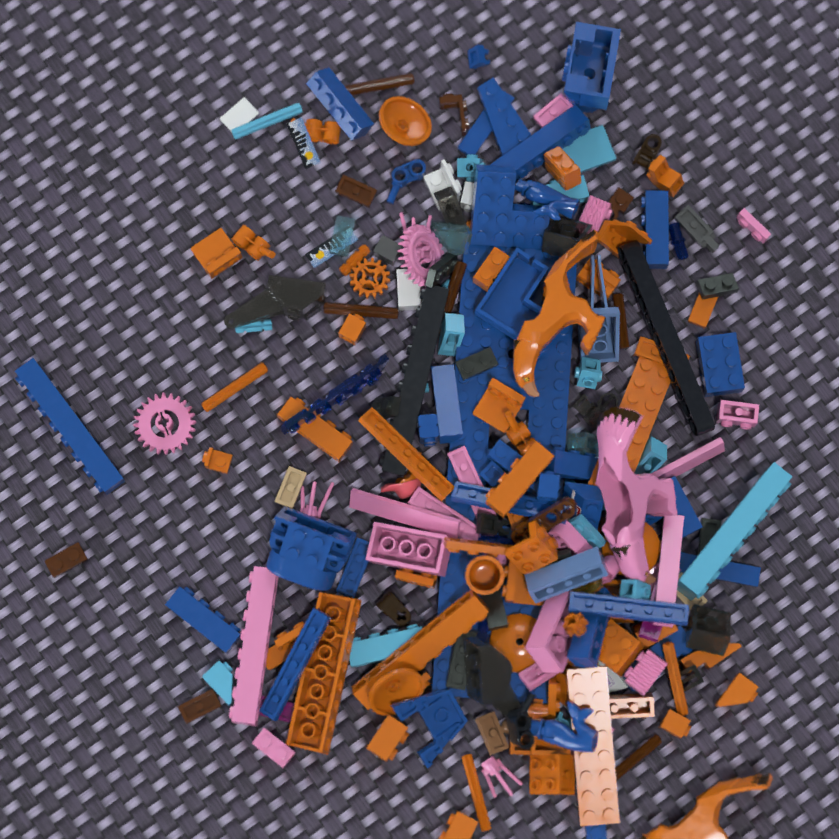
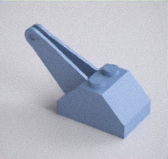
M599 254L597 255V271L602 308H594L595 262L594 255H590L589 305L598 316H604L605 321L588 356L584 354L580 347L581 340L586 333L584 328L578 324L580 361L582 357L601 360V362H619V307H608L601 255Z

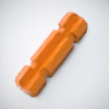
M362 244L358 248L359 251H355L346 260V264L343 263L339 267V271L344 276L351 272L352 267L357 266V261L361 262L363 257L370 253V249L365 244Z

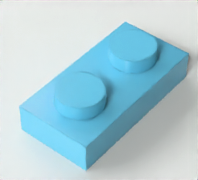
M582 514L568 520L593 548L597 546L601 548L607 542Z

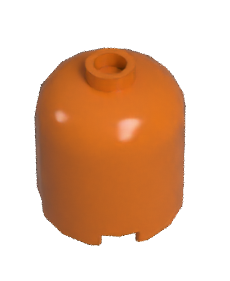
M486 555L473 559L468 564L465 572L466 583L469 588L481 595L492 594L499 590L505 577L500 562L494 557Z

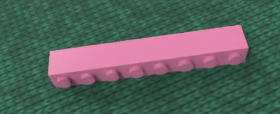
M254 566V570L250 571L249 583L252 584L251 590H248L246 595V602H249L248 610L245 609L243 621H246L245 629L241 630L243 645L238 651L240 666L236 667L235 679H238L237 687H233L232 698L235 701L234 706L230 707L229 718H232L234 724L258 725L279 578L266 567Z

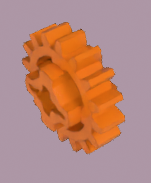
M364 258V263L361 264L357 261L358 267H352L354 273H351L349 277L354 280L350 281V286L355 285L353 291H359V297L365 294L366 299H369L370 295L376 299L377 293L381 296L383 295L382 289L388 290L386 284L390 283V279L386 277L390 276V271L385 272L387 266H381V260L375 263L374 258H371L370 262H367V259ZM359 272H360L361 275H362V278H361V279L359 280V282H358V281H357V277H358V274H359ZM366 275L370 278L373 277V281L367 280ZM381 275H382V276H383V280H382V283H381V285H380L379 282H378V279H379V278L381 277Z

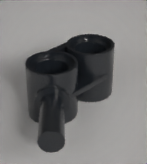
M531 692L528 693L520 709H512L506 716L510 741L522 749H529L534 744V736L529 732L531 719L527 714L536 697Z

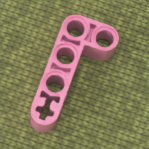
M566 521V524L560 523L548 532L550 537L556 539L558 549L570 548L572 556L593 548L569 521ZM609 555L604 557L608 576L590 583L598 586L611 582L620 570L615 556Z

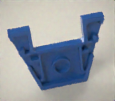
M449 688L391 705L401 722L417 711L433 738V742L417 752L426 768L433 764L432 761L439 753L443 752L444 746L449 740H453L467 723L463 711Z

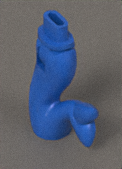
M519 179L515 185V190L521 192V196H525L532 202L543 204V206L534 211L537 215H548L553 220H561L560 213L569 219H573L578 210L579 199L570 198L542 183Z
M567 701L569 713L573 718V724L578 734L573 732L566 724L557 720H532L530 733L533 736H537L539 740L542 739L553 745L579 752H594L597 747L598 731L590 728L585 723V719L594 712L590 708L580 709L575 703Z

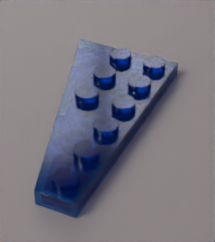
M383 354L380 356L377 364L373 366L370 363L359 373V376L354 374L330 390L323 401L320 398L309 406L308 411L303 409L283 422L280 428L283 434L295 433L301 428L300 425L305 422L310 424L320 413L323 415L328 413L335 404L341 405L348 400L347 397L350 395L356 396L364 390L365 386L369 385L371 387L379 381L378 378L383 375L382 371L390 360L388 356Z

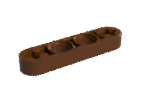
M570 497L563 498L520 523L511 534L513 542L518 544L530 537L528 523L534 520L548 531L572 517L577 509L576 501ZM565 505L571 506L570 510L568 508L563 510ZM554 513L557 519L554 521L549 520L547 514ZM526 529L528 530V531L525 533L524 537H522V536H519V537H518V536H517L518 532H519L520 534H522V533H524V532L526 531Z

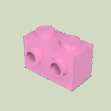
M721 400L718 403L716 423H721L723 427L738 425L741 429L750 430L751 427L754 428L758 423L759 405Z

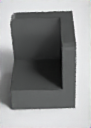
M381 236L373 251V255L394 266L401 252L397 251L402 249V245H398L397 242Z

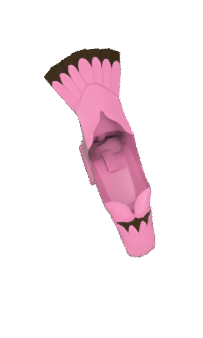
M611 407L600 414L597 419L599 466L595 484L599 486L602 492L607 512L606 523L602 526V531L610 543V548L617 560L621 573L629 580H640L644 583L652 584L656 581V578L649 572L644 549L643 533L646 514L657 517L678 515L674 483L671 478L657 479L651 473L634 474L632 472L626 453L643 416L637 411L627 408Z

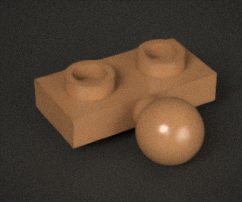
M494 711L475 719L490 756L509 748L504 733L509 735L506 719L500 726Z

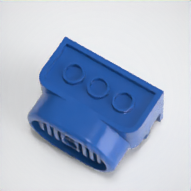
M576 22L572 46L568 45L562 81L565 82L564 96L573 106L576 104L584 113L594 112L598 109L607 110L621 29Z
M284 506L274 518L276 522L270 534L269 543L271 551L266 563L267 569L280 578L304 587L320 591L330 590L337 572L348 561L357 533Z

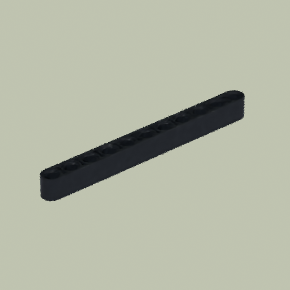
M635 240L619 245L617 248L618 255L692 433L695 436H699L715 429L714 420L639 242Z

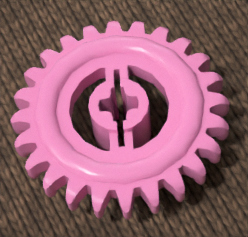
M416 224L403 231L407 235L400 236L404 241L399 242L398 245H402L404 248L399 249L397 252H402L404 256L398 258V260H405V263L400 267L408 268L404 272V274L411 273L408 280L415 279L413 284L426 287L429 268L443 258L444 250H441L442 244H439V238L435 237L434 231L431 232L429 227ZM419 242H422L426 245L423 247L416 248ZM430 262L428 268H424L421 266V264Z
M163 392L160 399L155 394L154 401L148 397L149 404L141 402L144 409H137L140 416H134V419L139 421V423H135L133 426L139 428V430L134 433L135 435H141L138 441H145L143 444L144 448L150 445V452L156 448L158 455L162 450H164L165 455L168 454L169 450L175 454L176 447L182 450L181 444L188 445L186 439H193L190 432H195L196 429L191 427V425L197 422L191 420V418L195 416V413H189L192 407H185L187 404L186 400L180 403L179 395L174 400L172 393L166 398ZM166 410L173 412L179 420L178 430L173 435L171 431L174 427V422L171 416L165 414ZM157 413L155 425L160 432L165 434L164 438L157 436L151 429L152 418ZM162 415L164 419L167 421L166 428L168 430L169 435H167V431L165 427H163L162 425Z

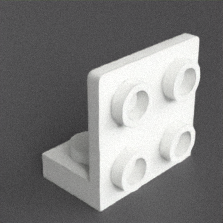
M445 159L441 160L439 170L423 176L438 211L459 203L462 190L459 181L453 178L452 174L454 171L451 164H447Z

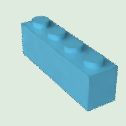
M418 624L407 626V630L399 631V628L388 630V634L380 636V633L368 635L369 639L361 640V637L354 638L349 658L351 668L383 661L423 629V627H418Z

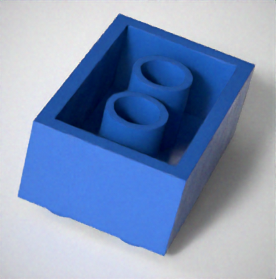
M736 332L698 337L695 343L704 397L742 393L745 385Z

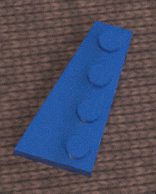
M493 77L480 85L477 90L484 110L488 115L490 127L493 129L497 146H499L501 156H503L530 137L531 133Z

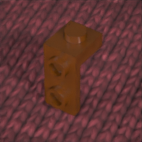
M447 93L439 97L440 110L459 108L462 136L466 135V130L469 129V120L464 116V112L467 111L466 100H462V94L454 95Z

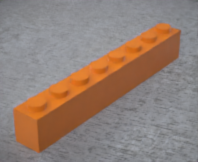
M470 589L351 686L353 695L367 710L371 709L368 696L371 688L380 677L396 669L422 670L428 661L432 658H437L444 648L453 645L460 635L468 633L476 622L486 618L489 610L485 602Z

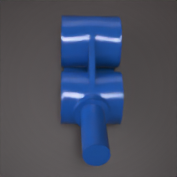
M413 160L396 167L392 171L393 186L386 201L387 203L394 204L400 188H404L414 180L419 181L423 179V176L426 174V166L422 160ZM415 167H420L422 172L414 173L412 170ZM398 174H402L405 176V179L399 181L395 177Z

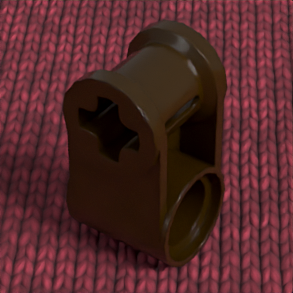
M656 134L647 136L632 164H637L649 172L648 168L651 162L656 159L660 151L661 138ZM654 141L657 143L658 146L656 148L649 147L648 142Z
M387 591L375 604L397 625L403 627L410 623V612L390 591ZM399 613H401V614L406 613V614H405V617H406V620H405V621L402 620V619H401L400 621H398V619H399L398 614H399Z

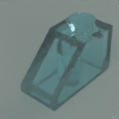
M432 222L431 226L435 235L449 253L453 255L468 254L472 238L469 226Z
M587 432L569 433L567 452L575 450L580 451L581 455L586 453L595 454V457L598 458L597 435Z

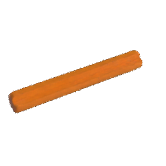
M260 363L202 402L201 406L206 412H209L267 373L268 368L264 363Z
M666 642L662 647L676 711L678 714L685 716L689 711L674 643Z
M466 754L462 756V761L481 831H488L491 829V824L472 755Z

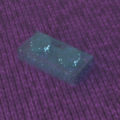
M342 216L336 217L330 254L348 257L355 219Z

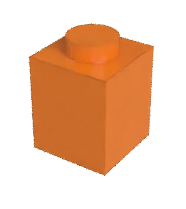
M349 313L338 332L339 337L356 346L366 328L365 319L358 314L352 315Z
M669 709L659 728L680 739L683 735L685 737L688 735L691 729L689 725L691 720Z

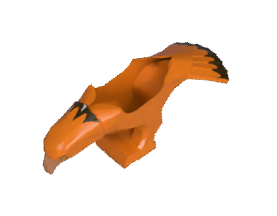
M596 230L591 231L573 248L569 249L555 261L544 281L545 286L543 290L546 297L540 314L534 320L525 321L517 339L513 340L514 376L518 385L530 396H540L534 380L535 366L540 353L565 327L579 324L584 328L586 335L581 340L580 347L584 354L588 356L604 324L605 317L594 313L587 300L572 294L567 279L568 270L580 260L595 252L599 236Z
M768 772L718 782L696 797V804L693 810L678 824L668 827L660 823L647 834H642L640 839H728V835L719 825L720 808L725 797L748 790L767 789L771 785L772 775Z

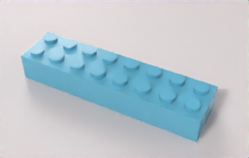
M775 462L766 469L678 579L677 590L690 601L695 597L699 599L709 588L707 583L711 584L721 573L719 568L723 569L733 558L731 553L734 555L745 542L742 539L746 540L756 529L754 524L758 525L768 514L766 510L769 511L780 498L777 495L781 496L791 485L789 480L793 476Z

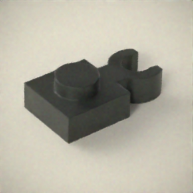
M479 513L477 514L476 533L488 536H496L497 534L505 536L509 532L504 531L503 526L509 525L510 522L507 520L498 522V516Z

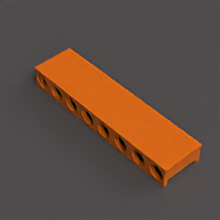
M319 592L316 608L332 618L301 675L286 745L329 755L362 600Z

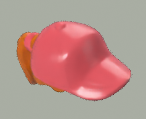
M408 470L405 476L396 479L395 483L383 485L381 492L394 491L400 499L412 497L418 486L421 487V482Z

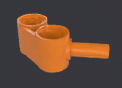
M307 119L306 123H304L312 142L339 144L341 127L337 122L326 121L323 125L321 120Z
M242 225L231 238L238 247L245 250L257 261L264 255L271 259L276 255L274 251L269 249L271 247L270 244L260 236L255 237L256 234L246 225Z
M509 410L505 412V416L510 424V429L505 432L518 453L523 457L525 455L523 453L524 449L529 443L533 445L536 440L533 437L530 438L531 433L523 421L517 423L512 411Z

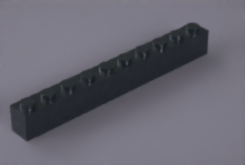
M426 286V288L421 290L420 299H423L421 307H417L415 315L418 318L417 325L412 327L411 336H414L412 344H408L406 352L409 355L408 362L403 364L402 373L405 375L403 381H399L397 392H400L399 397L401 398L398 417L390 418L389 422L411 445L413 444L418 416L420 415L449 295L448 288L434 286L433 288ZM386 450L385 456L381 455L379 466L382 467L383 472L405 476L407 468L389 450Z

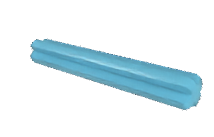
M296 103L232 129L233 137L239 139L301 114L303 112L302 107L299 103Z

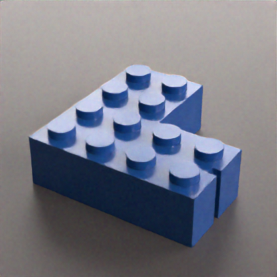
M476 164L469 232L470 244L546 249L550 217L548 215H537L534 212L541 206L513 204L516 182L514 167Z
M519 248L515 249L475 310V316L513 340L517 339L525 321L534 320L540 314L542 307L532 302L531 298L549 271L548 266L536 259L533 260L532 266H530L531 256Z

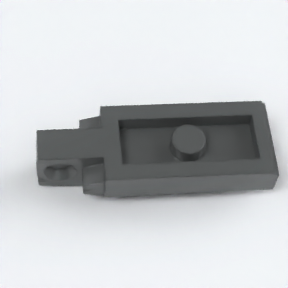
M689 205L674 217L676 222L702 248L706 246L712 253L719 248L718 243L714 240L716 238L713 234L714 231Z

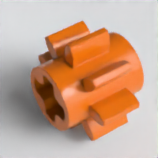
M572 612L564 618L565 624L562 627L570 637L574 634L580 637L587 631L586 625L589 622L582 613L579 612L576 615Z
M534 699L527 714L532 720L541 721V719H547L548 705L543 704V699Z

